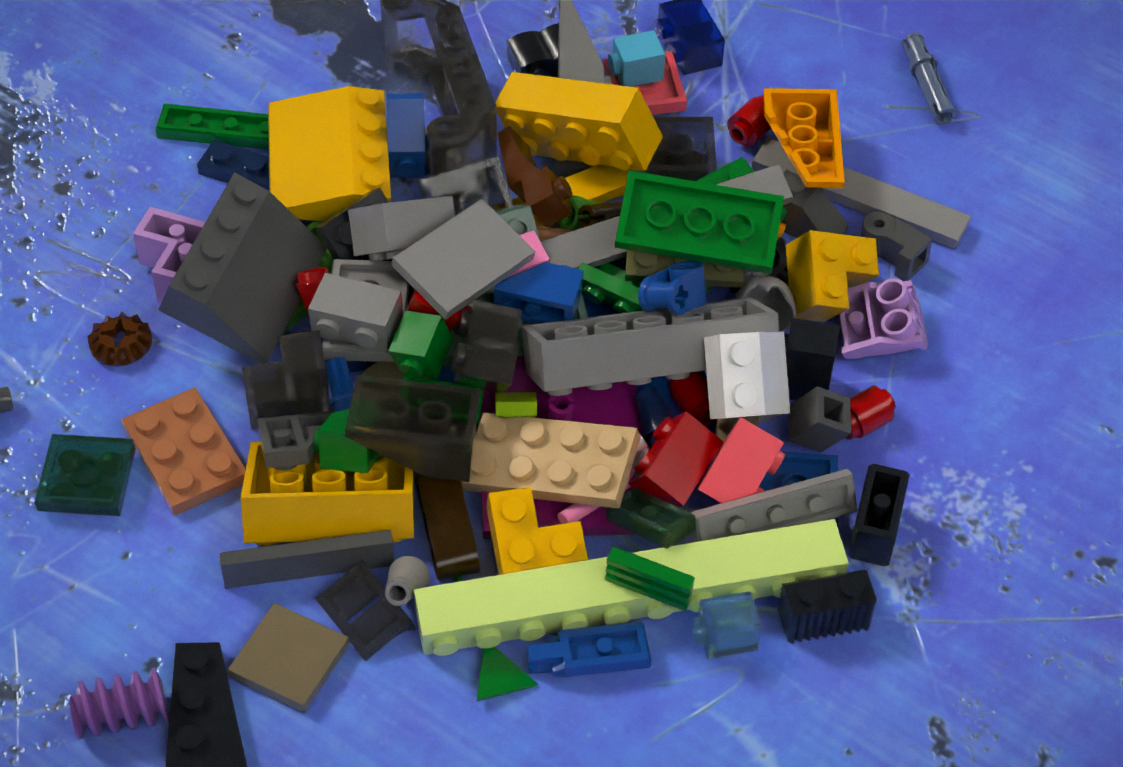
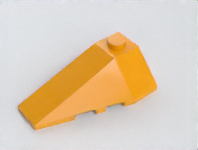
M764 88V116L805 187L844 188L845 180L837 89Z

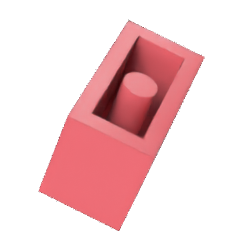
M738 417L696 489L720 503L764 492L765 490L760 488L759 485L767 472L774 475L786 455L780 451L784 442L742 417Z

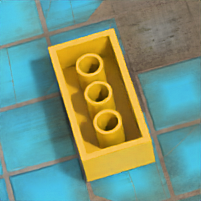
M512 72L493 105L505 128L510 126L529 145L532 156L551 157L559 161L584 162L591 166L597 164L616 167L620 170L646 171L663 138L639 88Z

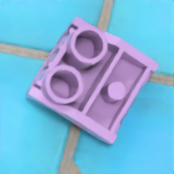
M893 278L882 283L867 282L848 288L849 309L838 314L843 347L841 349L845 359L889 355L917 348L927 349L928 340L923 313L916 289L911 280L903 282L900 279Z

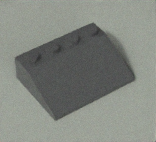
M234 172L168 286L158 310L266 366L301 300L295 285L296 282H299L297 273L317 268L327 247L270 191Z

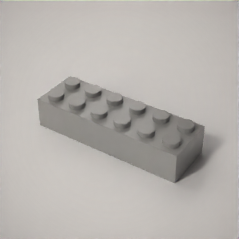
M752 297L708 302L704 306L694 308L683 315H674L669 310L660 309L655 312L637 311L522 326L525 373L544 392L554 396L570 394L573 392L572 388L587 386L590 390H605L611 388L612 383L627 381L631 385H643L650 383L652 377L666 376L667 379L679 380L690 377V372L704 371L707 374L704 337L732 333L779 332L778 313Z

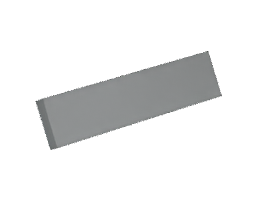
M848 469L692 511L690 515L694 540L699 542L825 521L857 512L854 478Z

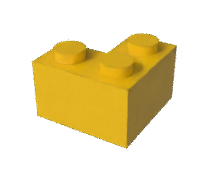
M810 230L786 244L788 284L797 309L796 319L820 322L829 320L849 309L848 288L864 284L879 276L875 238Z
M531 487L488 494L486 509L498 575L588 560L581 521L538 528Z

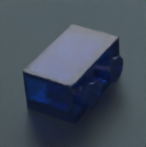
M673 0L660 3L658 19L654 22L655 32L658 39L665 42L668 52H673L675 62L682 74L688 75L722 66L725 39L701 0Z

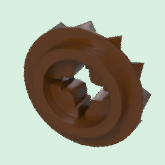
M123 311L118 317L111 318L105 315L104 322L93 323L92 333L87 336L92 356L99 362L110 366H124L138 361L149 351L152 344V334L148 323L142 322L138 314L127 317ZM123 331L125 336L119 342V347H116L114 338L117 337V333Z

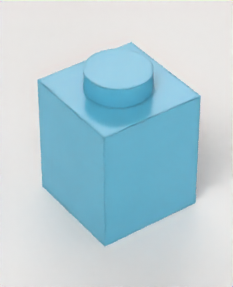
M655 31L613 38L612 54H608L609 69L612 75H617L621 86L633 87L662 81L664 79L665 52Z

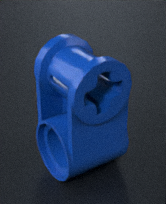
M697 261L674 263L668 266L667 269L644 278L638 291V300L641 308L646 312L665 309L674 315H683L687 311L707 304L704 264Z

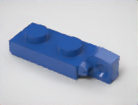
M642 622L558 630V635L547 638V643L527 646L526 657L529 674L552 672L553 676L556 677L563 675L564 677L644 669L651 666V655L645 626Z

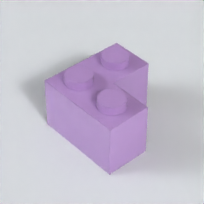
M150 206L135 229L133 236L139 264L153 268L151 273L157 302L161 303L168 286L205 222Z

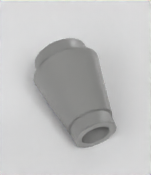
M403 556L391 564L385 589V597L389 603L395 606L405 605L414 598V589L428 587L430 573L425 563L417 557Z

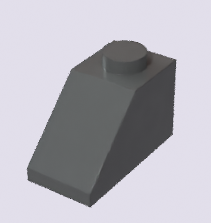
M786 169L783 174L793 195L792 203L783 205L787 210L785 219L781 221L786 224L784 232L796 238L810 230L845 234L848 224L822 188L805 187L798 174Z

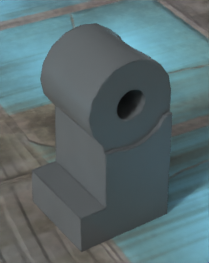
M871 212L865 216L861 237L876 239L877 257L883 258L896 267L894 276L902 281H908L928 263L933 240L931 237L884 212Z

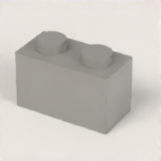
M325 273L308 308L311 333L327 340L335 339L356 344L365 349H377L388 352L403 317L401 290Z

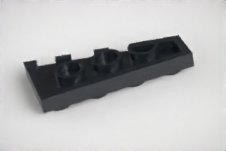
M220 642L176 643L165 767H247Z

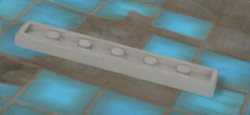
M767 137L752 160L751 168L759 171L779 164L783 173L787 169L798 174L780 142ZM844 166V188H822L831 201L867 215L876 211L887 213L931 237L933 241L956 249L971 219V216Z

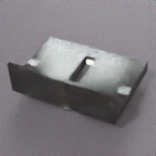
M362 560L315 598L341 632L349 637V642L365 661L396 636L405 631H415L417 629L400 606H395L388 602L385 597L384 586ZM377 596H381L380 600H378L362 615H360L351 624H349L348 620H350L354 615L361 611Z

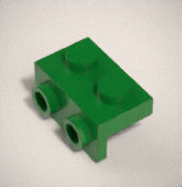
M582 262L579 270L584 271L582 294L587 299L596 304L603 303L620 314L644 311L638 300V291L642 282L625 281L626 271L610 263L603 264L600 269H596Z

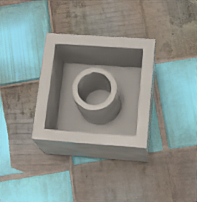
M445 196L389 202L348 210L354 256L369 255V260L372 261L393 259L394 256L455 217L453 197Z

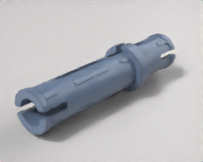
M910 33L906 36L907 40L903 39L901 44L910 62L908 67L911 75L916 76L935 123L938 125L948 124L952 121L951 118L955 119L957 113L936 69L938 65L936 58L933 54L930 55L921 33Z

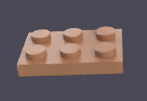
M196 387L121 419L125 433L174 516L243 485L246 469Z

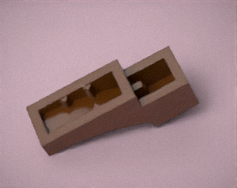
M510 126L499 131L497 135L508 187L526 205H531L533 214L546 227L573 214L569 199L573 194L567 180L563 176L557 177L547 166L539 169L532 157L529 145Z

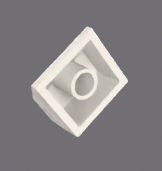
M747 332L704 337L710 419L790 413L784 332Z

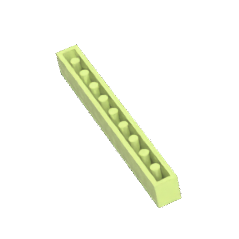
M835 519L633 552V554L693 576L695 581L692 598L687 610L693 612H703L711 609L714 605L726 603L744 605L754 601L756 598L773 595L779 598L781 597L780 593H782L783 583L846 573L849 564ZM608 557L414 589L415 612L423 655L435 654L446 656L463 648L475 646L479 648H492L501 642L516 639L534 641L540 639L545 634L557 633L558 630L586 628L603 624H624L629 620L644 617L662 619L673 612L683 610L605 581Z

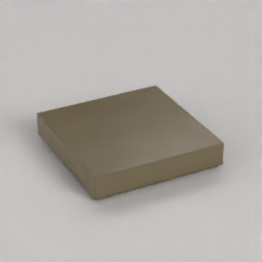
M273 603L228 668V674L230 678L305 713L349 647V637Z

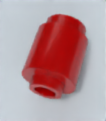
M763 95L751 98L728 119L727 127L729 134L736 143L744 146H753L771 129L764 116Z
M701 371L690 372V377L685 379H670V396L683 413L687 411L703 425H709L716 421V419H710L707 378Z
M872 385L850 398L851 434L845 437L846 439L851 440L854 437L861 439L894 419L895 401L886 389H880Z

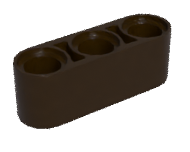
M457 468L415 475L419 505L437 580L480 573L476 542Z

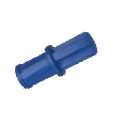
M340 357L325 362L324 368L333 397L329 400L330 405L334 406L336 412L360 406L358 399L361 398V394L354 390L346 359Z

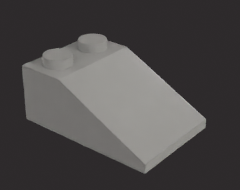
M559 0L558 78L611 84V76L604 75V65L572 0Z

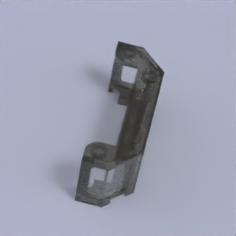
M380 0L384 59L388 70L395 69L394 62H402L407 66L409 78L427 75L441 117L432 120L427 127V137L430 145L431 198L452 196L454 205L471 202L478 193V185L486 175L491 177L497 169V112L494 98L460 7L446 0Z

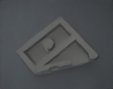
M335 410L257 418V433L266 468L290 470L297 467V465L309 464L317 453L314 450L315 432L317 428L324 424L331 413H335Z

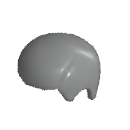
M764 275L756 276L747 280L743 287L736 292L735 299L752 297L778 313L779 332L786 331L791 326L792 318L796 317L797 309L792 291L786 283L777 278Z

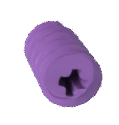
M155 668L150 669L148 682L143 683L138 672L134 671L132 672L129 686H125L120 675L117 674L114 675L112 689H107L100 677L96 678L94 692H89L84 682L78 681L76 694L70 695L72 723L78 740L83 739L86 725L89 726L94 736H101L104 722L108 724L113 733H118L123 718L131 730L138 728L140 715H143L150 727L155 726L158 712H161L168 723L164 687Z

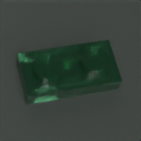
M636 487L623 495L620 508L606 507L608 521L666 549L697 530L695 515Z

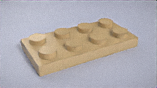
M483 413L460 479L464 491L480 493L481 491L493 493L531 487L533 499L620 508L641 436L638 429L634 427L533 417H498L493 413Z

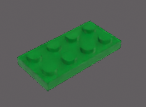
M629 170L615 239V248L771 274L784 196Z

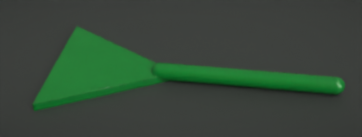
M461 576L453 578L454 582L463 581ZM496 647L483 648L476 702L538 686L536 681Z

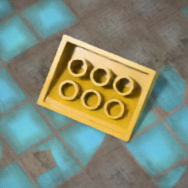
M345 86L269 102L270 192L295 217L301 220L325 222L375 188H381L388 202H390L391 189L384 90Z
M392 438L369 473L320 469L319 453H316L309 464L297 465V467L290 470L266 468L260 442H251L241 492L244 543L271 546L278 542H302L391 530L393 542L414 539V438Z

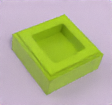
M495 392L496 416H537L536 392Z

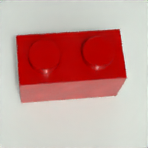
M687 411L673 419L666 417L658 425L653 433L656 441L650 449H645L637 457L632 466L636 472L628 482L631 487L665 514L685 505L724 441Z

